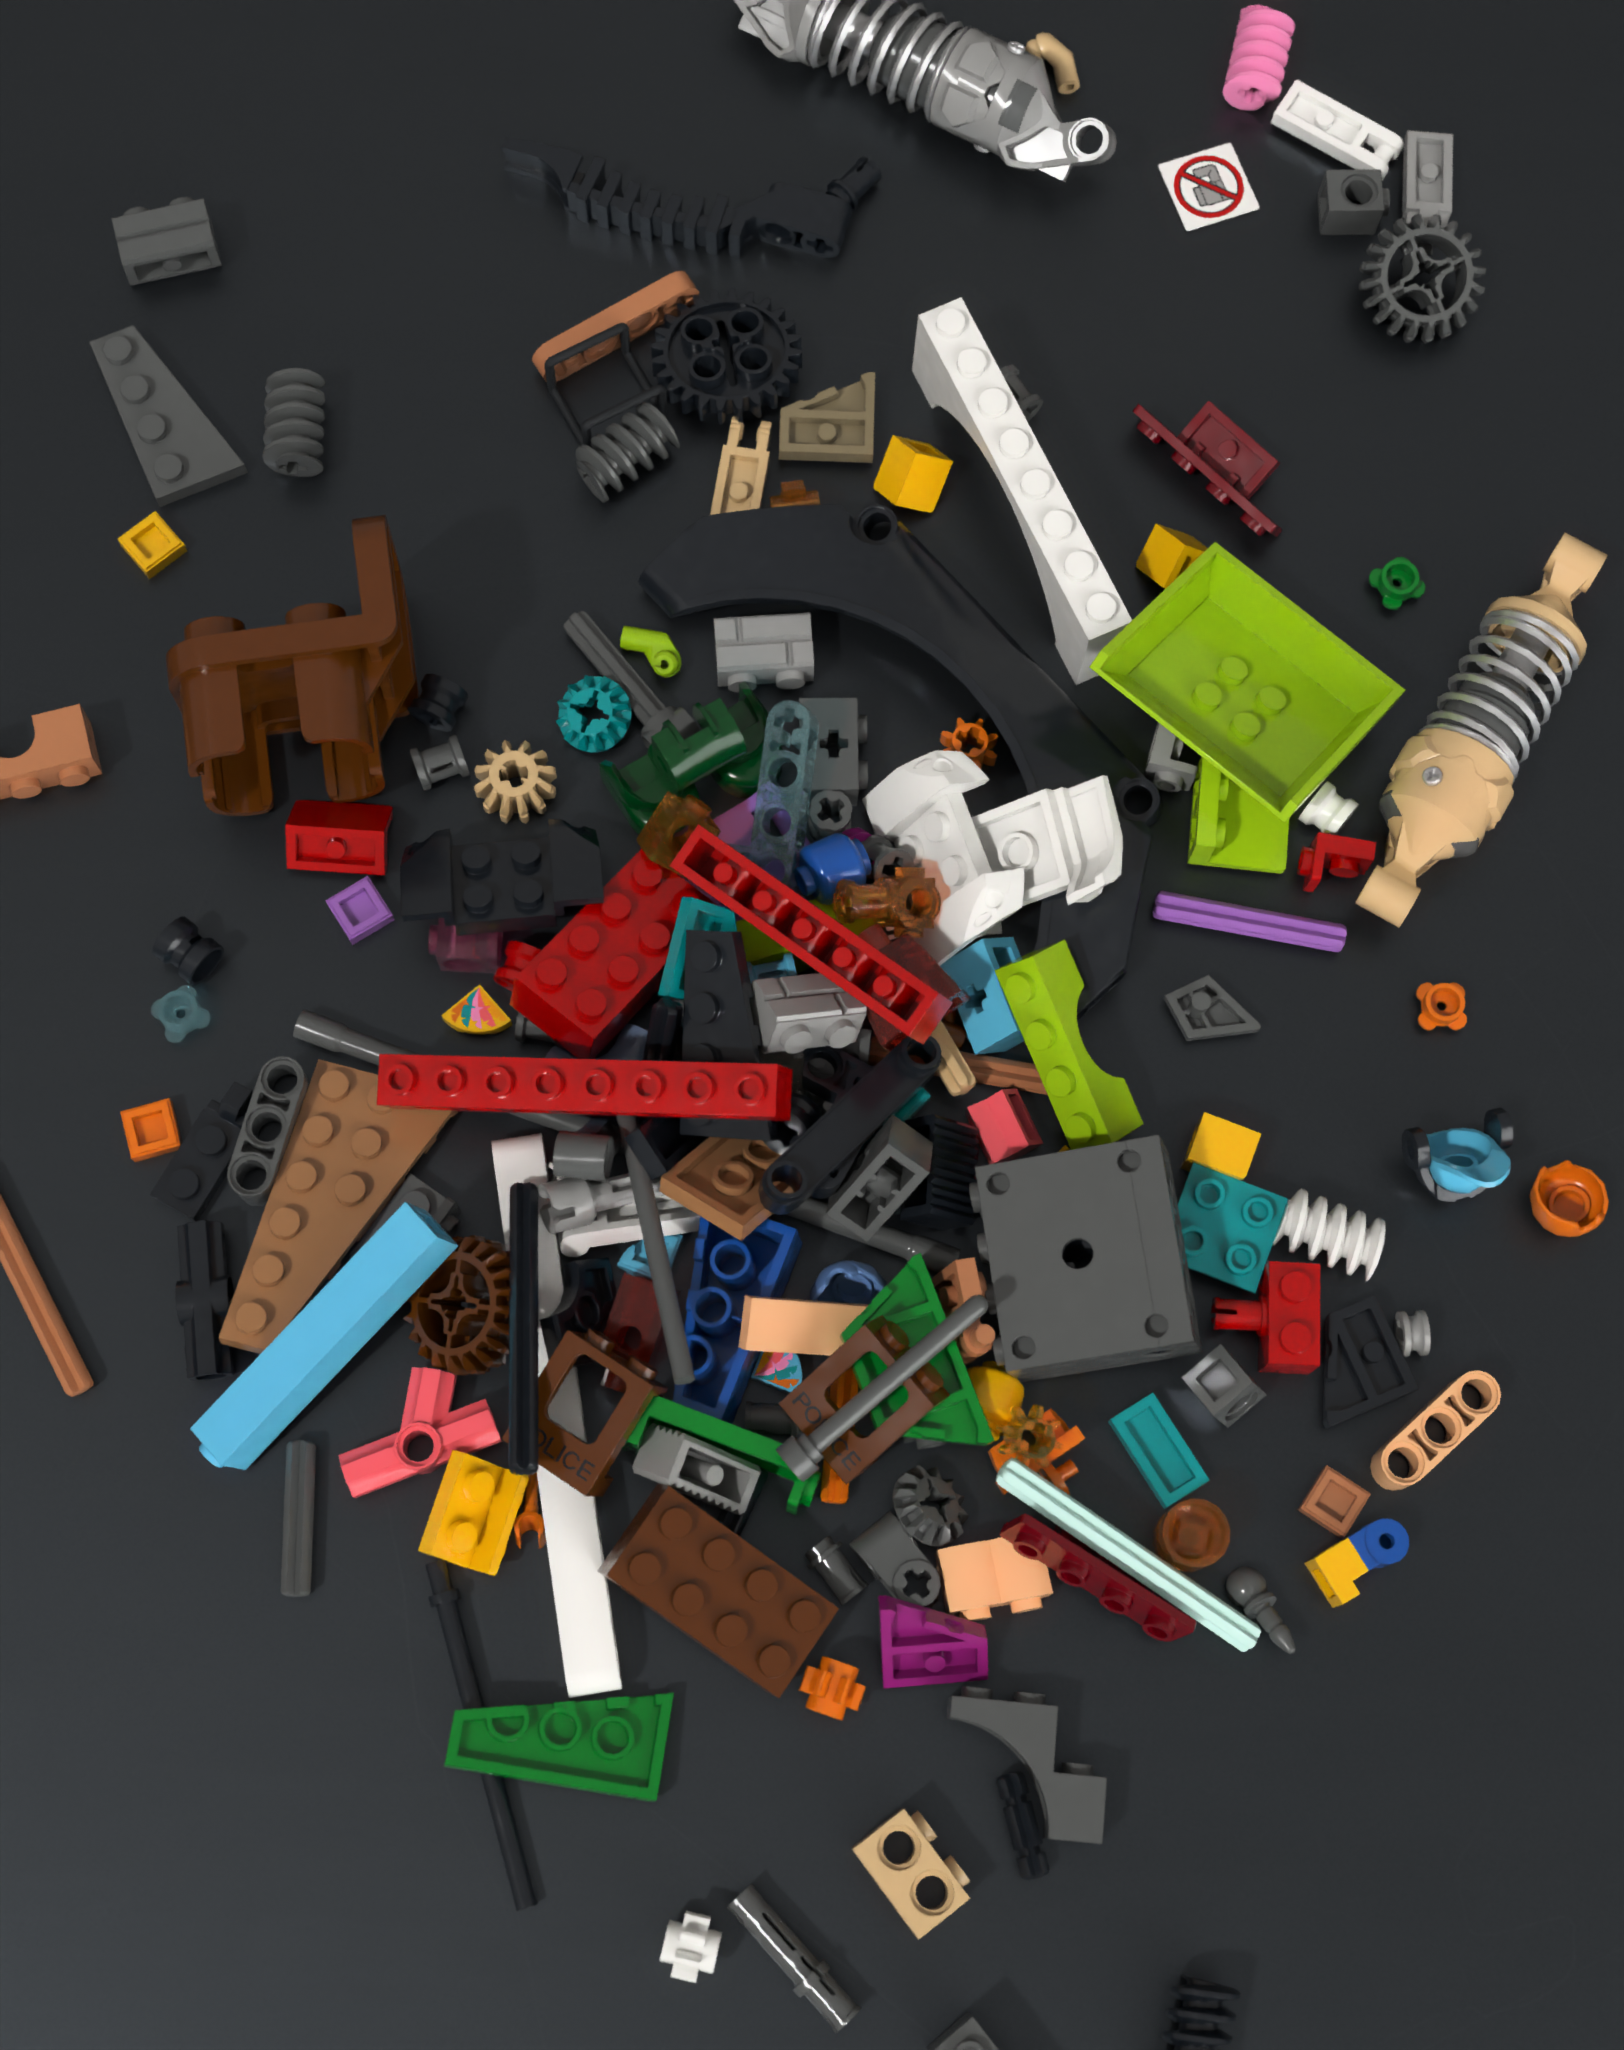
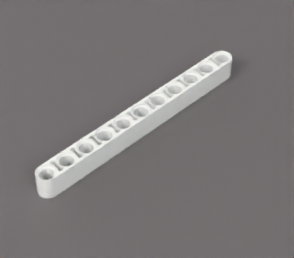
M542 1133L491 1141L506 1251H509L510 1187L517 1182H531L537 1186L538 1190L540 1184L549 1182ZM539 1195L538 1378L549 1361L540 1319L550 1316L557 1309L564 1289L557 1233L551 1234L548 1232L540 1214L543 1205L551 1203L549 1198L546 1199ZM572 1367L550 1403L548 1415L553 1421L587 1443L577 1367ZM539 1465L537 1477L569 1697L573 1698L623 1689L608 1580L598 1572L605 1559L596 1498L583 1495Z

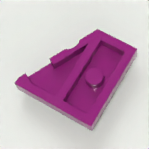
M887 1595L878 1596L883 1688L988 1680V1641L985 1625Z

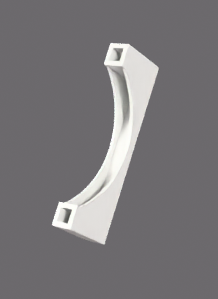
M962 297L919 314L912 372L931 408L941 406L953 415L967 430L989 462L1013 508L1033 557L1052 620L1056 638L1055 646L1075 685L1094 678L1098 674L1089 668L1099 652L1132 621V618Z

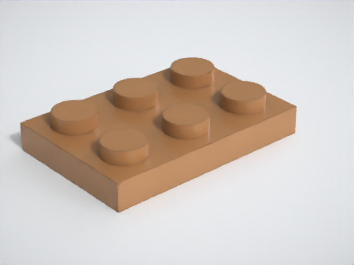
M785 1125L788 1129L794 1131V1129H791L789 1126ZM709 1137L661 1176L659 1191L742 1241L773 1214L762 1205L758 1189L761 1178L767 1168L781 1155L772 1151L761 1140ZM773 1182L775 1188L780 1192L794 1193L792 1188L785 1182Z

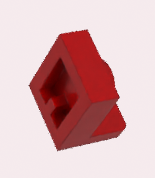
M1318 832L1310 846H1303L1301 849L1297 874L1305 876L1303 891L1314 892L1321 881L1323 868H1328L1330 874L1338 877L1352 878L1358 876V874L1364 875L1374 861L1377 842Z

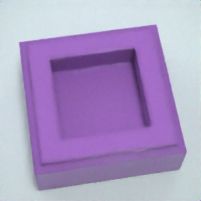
M369 876L364 877L325 900L352 945L395 920Z

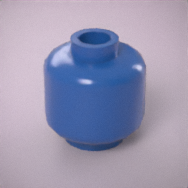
M839 832L804 846L799 853V867L794 869V877L798 888L804 896L812 895L821 904L830 905L861 892L866 886L867 875L871 874L872 869L869 856L863 844L858 839L854 838L851 840L847 835Z

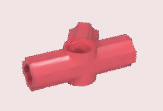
M412 1367L400 1431L338 1455L340 1466L354 1499L417 1474L432 1473L441 1465L448 1463L452 1450L472 1454L502 1442L487 1399L485 1398L451 1412L457 1375L439 1369ZM422 1435L431 1437L434 1444L431 1455L424 1461H411L408 1457L407 1449L412 1439Z

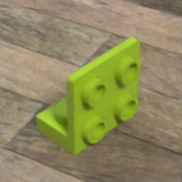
M1201 756L1193 783L1187 864L1277 874L1283 873L1287 863L1289 819L1283 822Z

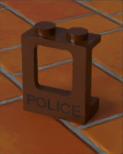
M883 1315L866 1323L778 1404L807 1436L810 1435L839 1410L828 1395L829 1387L867 1352L876 1353L887 1367L892 1365L910 1349L906 1333L896 1323L887 1321ZM927 1362L903 1383V1386L908 1391L907 1402L869 1436H864L852 1426L822 1452L824 1459L845 1484H848L864 1473L878 1460L877 1458L934 1407L950 1396L943 1387L944 1381L940 1373Z
M589 1328L586 1334L567 1330L538 1378V1451L540 1466L585 1496L603 1497L614 1479L607 1472L653 1396L664 1397L668 1387L655 1380L658 1371L654 1367L635 1356H631L629 1361L623 1359L612 1351L616 1343L592 1328ZM582 1355L589 1356L621 1377L626 1383V1391L596 1441L591 1444L578 1438L553 1421L548 1415L550 1403L576 1360ZM508 1427V1429L506 1430L505 1434H504L503 1437H502V1440H504V1441L507 1442L508 1444H509V1427Z

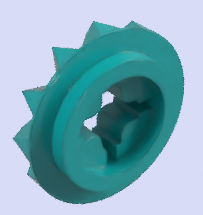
M585 675L584 679L577 683L568 684V691L563 699L557 701L559 713L558 719L555 722L561 729L564 736L563 739L581 751L597 753L612 748L621 741L630 726L632 709L629 697L617 682L605 676ZM596 700L598 701L597 708L603 711V714L609 716V719H592L588 726V718L583 716L578 709L579 707L584 708V706L592 707Z

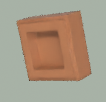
M1326 1465L1319 1473L1297 1510L1342 1539L1347 1535L1371 1493Z

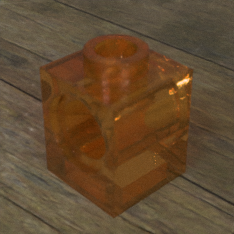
M667 791L636 841L648 859L684 877L670 867V864L697 825H701L717 837L721 830L710 817L712 809L703 801L690 794H687L685 799H682ZM689 825L688 830L683 835L673 837L677 829Z

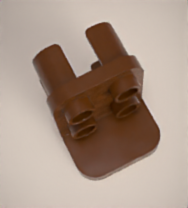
M386 515L352 519V535L362 614L346 616V611L338 605L310 603L288 611L285 615V625L247 630L245 624L236 618L225 616L205 617L186 625L184 628L185 641L174 645L167 652L166 665L169 690L182 713L188 773L191 778L201 775L204 801L212 812L227 816H250L265 814L273 808L274 793L267 735L301 731L307 743H321L326 791L329 798L335 803L366 799L380 793L385 788L380 742L394 718L409 715L408 708L412 700L420 697L404 579Z

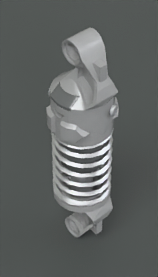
M734 0L743 13L738 28L761 38L764 45L778 58L788 62H801L807 66H812V68L820 67L829 60L828 68L832 77L843 73L849 65L847 76L851 86L862 82L868 74L867 87L870 95L881 91L884 86L887 87L886 95L890 104L900 99L906 101L909 114L920 108L923 109L929 123L932 122L934 126L973 143L975 149L980 152H992L1000 156L1007 166L1026 171L1041 170L1066 182L1072 167L1104 163L1115 152L1117 145L1116 135L1113 129L1106 123L1090 117L1067 123L1062 122L1054 105L1042 58L1025 51V46L1019 42L1011 41L1007 43L975 27H964L961 21L952 22L947 25L942 12L927 15V11L922 3H914L908 6L906 0H881L879 7L872 16H869L870 0ZM894 3H899L901 11L889 16V7ZM919 12L920 18L913 15V13ZM843 45L848 49L837 65V59ZM861 55H864L867 58L860 71L856 74ZM1091 129H1100L1103 136L1102 146L1095 153L1086 154L1082 147L1084 135Z

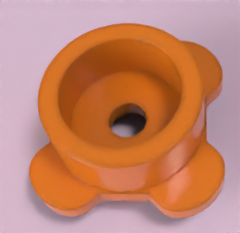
M1426 982L1418 987L1416 997L1421 1001V1014L1418 1016V1023L1423 1029L1431 1031L1436 1026H1448L1452 1030L1457 1031L1465 1026L1467 1023V1016L1463 1013L1465 1008V990L1460 984L1452 982L1432 985ZM1439 1002L1444 1003L1446 1009L1443 1011L1439 1010L1437 1004Z

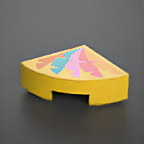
M480 984L441 1015L443 1021L458 1032L469 1034H497L513 1025L511 1019Z

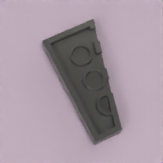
M133 325L89 342L159 507L248 473L242 460Z

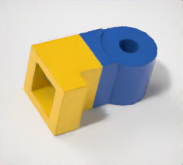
M1382 1518L1361 1527L1304 1564L1331 1607L1335 1608L1360 1594L1353 1580L1373 1568H1383L1399 1562L1409 1549V1536L1406 1529L1399 1522L1393 1519Z

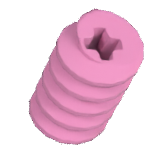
M1263 5L1247 6L1241 9L1239 16L1240 20L1236 30L1237 35L1233 43V51L1229 61L1230 66L1228 67L1226 82L1222 92L1225 100L1239 110L1252 111L1260 109L1266 102L1276 100L1282 90L1280 83L1283 82L1285 76L1284 67L1288 62L1289 56L1287 52L1292 44L1291 36H1293L1295 24L1293 19L1287 14Z

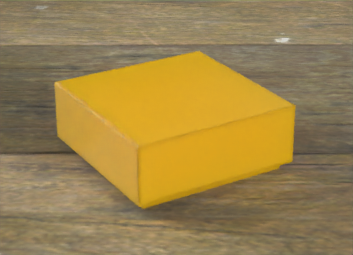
M156 511L118 538L121 547L149 579L187 552L185 544Z

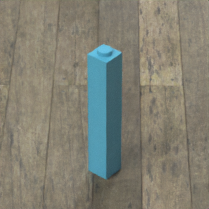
M404 1202L195 1422L190 1429L201 1441L202 1444L199 1446V1450L210 1463L218 1468L226 1466L246 1470L459 1246L426 1210Z

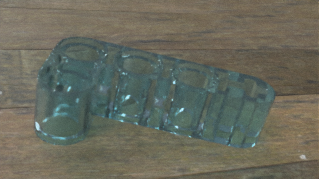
M787 700L774 705L769 711L766 720L751 845H728L762 869H765L769 862L780 860L785 867V875L781 882L794 890L797 886L794 869L799 867V853L805 843L819 725L815 714L799 702ZM795 714V717L803 722L802 729H794L791 737V734L783 729L784 722H792ZM791 744L801 751L797 755L787 750H779V747L783 745L790 749ZM786 762H794L798 773L796 780L788 787H780L776 781L778 768ZM780 811H787L791 817L790 829L786 834L775 837L770 831L771 818Z

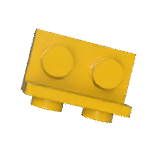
M452 1450L418 1551L463 1568L492 1576L496 1575L501 1560L505 1555L507 1542L518 1510L523 1502L529 1476L514 1475L509 1469L502 1468L470 1454Z

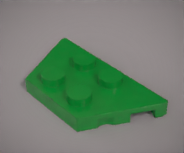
M921 1253L914 1255L895 1278L877 1294L868 1307L841 1333L840 1338L843 1344L863 1325L883 1315L887 1321H892L902 1328L909 1339L908 1346L912 1348L946 1319ZM954 1339L928 1361L942 1376L944 1381L943 1387L950 1396L934 1407L902 1437L987 1446L994 1442V1438ZM867 1352L851 1366L860 1390L865 1388L888 1368L874 1352ZM903 1384L869 1412L875 1430L907 1402L908 1391Z

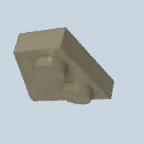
M867 372L860 375L859 382L836 390L835 386L817 393L810 400H799L780 408L779 460L873 463L875 372Z

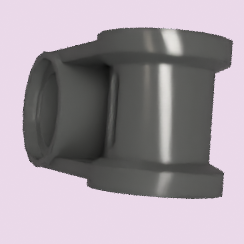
M891 1511L884 1514L849 1543L858 1559L872 1576L883 1584L892 1597L930 1609L936 1604L940 1594V1576L920 1551L910 1533H908ZM911 1575L916 1580L926 1577L929 1580L926 1584L927 1596L921 1598L920 1595L915 1593L908 1597L905 1594L908 1589L906 1578Z

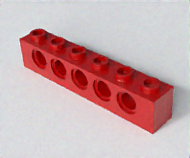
M699 824L670 864V867L903 1033L923 1045L953 1003Z

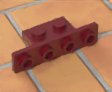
M1208 400L1178 436L1140 404L1132 410L1142 419L1136 427L1156 445L1162 439L1167 441L1176 449L1171 458L1190 475L1197 469L1211 480L1205 488L1225 506L1233 500L1245 510L1240 519L1261 537L1267 530L1277 537L1283 531L1281 527L1249 500L1281 463L1212 402Z
M1022 1514L1003 1525L999 1535L1012 1543L1017 1553L1028 1559L1039 1560L1056 1571V1575L1061 1581L1074 1587H1081L1099 1598L1100 1604L1107 1610L1117 1614H1124L1142 1625L1143 1631L1150 1637L1160 1641L1172 1642L1194 1632L1197 1624L1196 1620L1148 1591L1144 1584L1058 1525L1052 1530L1028 1514Z

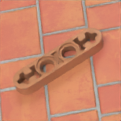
M675 271L548 340L535 351L532 362L546 381L544 364L549 357L619 323H626L628 325L631 342L664 324L665 314L678 316V303H682L690 308L694 304L693 295L697 294L699 296V291L685 271ZM620 334L555 365L556 382L620 348Z

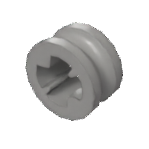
M1417 1310L1414 1316H1408L1405 1311L1396 1312L1394 1335L1404 1357L1410 1356L1411 1351H1417L1420 1356L1429 1355L1431 1332L1426 1312L1424 1310Z

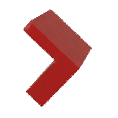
M296 800L285 824L287 869L385 876L388 868L387 831L393 818V807L387 805Z

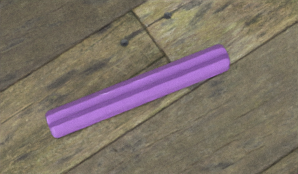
M1167 891L1157 892L1152 909L1153 917L1160 920L1331 952H1340L1342 950L1347 935L1346 926L1340 923Z

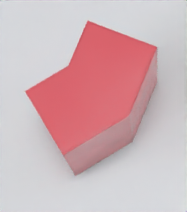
M1017 1088L1002 1089L966 1109L965 1116L969 1125L975 1126L979 1130L976 1137L979 1140V1146L988 1164L1015 1160L1044 1144Z

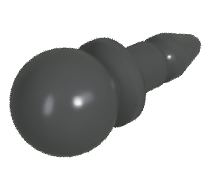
M1244 1566L1233 1570L1228 1576L1225 1585L1229 1600L1234 1605L1244 1608V1616L1250 1620L1256 1618L1264 1631L1269 1633V1637L1274 1644L1289 1654L1294 1653L1296 1647L1291 1631L1286 1624L1282 1623V1618L1272 1607L1276 1602V1597L1272 1592H1267L1265 1577L1253 1567Z

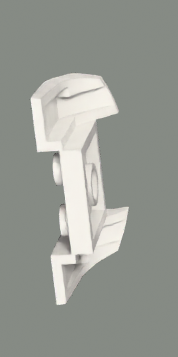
M936 750L896 768L862 799L875 835H880L889 841H893L896 848L906 851L913 858L915 869L909 885L922 919L910 929L927 972L937 969L980 935L1022 908L1024 867L992 872L962 795L964 792L984 785L990 779L968 756L960 751Z
M1101 775L1071 788L1061 787L1055 790L1045 788L971 817L992 872L1024 867V897L1022 906L1066 890L1068 905L1089 902L1101 894L1104 886L1113 883L1121 875L1123 836L1108 776ZM1001 922L979 937L1002 934Z

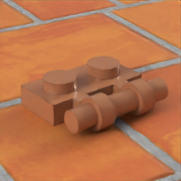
M975 1257L954 1260L931 1278L946 1318L974 1295L985 1297V1292L987 1291L985 1277L981 1272L977 1271ZM980 1318L955 1338L965 1366L972 1363L977 1357L987 1353L993 1346L992 1342L995 1339V1331L990 1325L981 1324Z

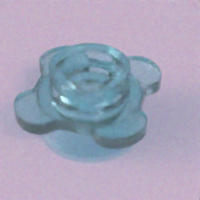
M189 985L180 986L176 991L167 993L162 999L156 1000L151 1007L152 1016L162 1022L166 1029L164 1035L172 1043L182 1042L186 1034L196 1028H206L211 1020L208 1010L201 1008L196 1000L197 991ZM184 1010L185 1016L177 1018L176 1014L178 1011Z

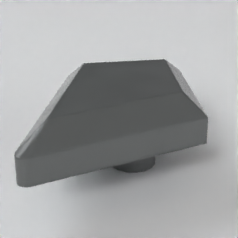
M1209 975L1164 996V1000L1186 1041L1256 1033L1261 1028V1024Z

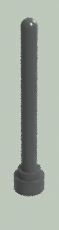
M981 1295L970 1297L810 1435L807 1436L805 1433H802L798 1438L792 1435L776 1448L777 1453L792 1472L804 1482L820 1469L817 1463L824 1458L822 1452L986 1313L988 1309L986 1298Z

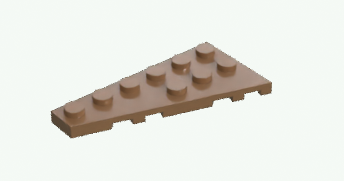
M318 1059L218 1337L221 1344L261 1354L308 1305L327 1278L329 1280L341 1266L343 1257L356 1241L359 1242L404 1183L408 1172L421 1155L429 1151L437 1140V1134L450 1117L454 1118L458 1111L406 1110L377 1105V1074Z

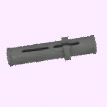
M752 1883L726 1907L796 1985L793 1988L794 1993L799 1998L804 1995L831 2025L835 2033L839 2032L861 2010V2007L850 1998L829 1974L828 1971L831 1969V1966L825 1959L819 1962L790 1927L758 1893Z

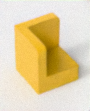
M892 435L873 487L895 506L931 513L935 509L953 461L929 443Z
M1156 523L1136 562V567L1166 589L1208 548L1188 534Z
M1204 1112L1195 1126L1180 1169L1190 1172L1192 1163H1196L1235 1179L1243 1180L1247 1176L1261 1133Z

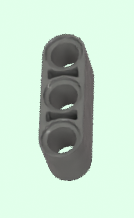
M275 1057L263 1065L228 1167L227 1178L229 1185L243 1202L251 1206L261 1207L267 1204L310 1084V1080L303 1068L296 1060L290 1057ZM284 1075H294L297 1077V1084L290 1092L285 1094L274 1092V1085L280 1077ZM273 1121L282 1124L281 1132L274 1140L265 1142L258 1139L259 1131L266 1123ZM254 1169L265 1170L266 1179L259 1188L254 1190L243 1188V1179L247 1173Z

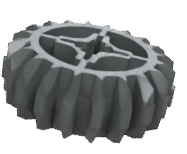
M1415 214L1411 218L1410 227L1402 218L1396 220L1393 223L1394 233L1383 229L1377 235L1381 245L1372 243L1367 247L1366 253L1374 261H1364L1359 268L1362 273L1372 276V278L1363 280L1358 285L1360 291H1372L1373 296L1363 302V307L1370 309L1375 305L1378 306L1380 312L1374 316L1372 321L1378 325L1388 318L1391 323L1386 333L1390 336L1395 335L1401 327H1404L1403 338L1405 342L1413 341L1418 330L1423 343L1432 341L1435 331L1441 338L1451 335V324L1457 328L1463 327L1467 323L1463 312L1472 314L1479 307L1470 296H1480L1485 291V287L1482 284L1473 281V279L1486 274L1485 267L1473 266L1472 261L1482 255V250L1475 248L1468 252L1464 245L1471 241L1472 234L1467 232L1459 239L1455 237L1454 233L1458 228L1457 222L1451 221L1444 230L1440 229V215H1433L1429 219L1427 227L1421 214ZM1416 243L1430 244L1440 249L1448 258L1434 260L1426 254L1423 247L1418 248ZM1400 247L1404 257L1400 260L1403 267V275L1399 281L1389 286L1388 268L1390 260L1395 251ZM1426 271L1429 275L1435 271H1440L1425 285V289L1424 283L1420 286L1414 283L1405 287L1419 272L1422 274ZM1455 272V293L1448 307L1444 309L1441 299L1444 298L1441 288L1442 280L1448 274ZM1402 297H1410L1417 301L1421 310L1426 309L1428 315L1412 313L1403 308L1396 300Z

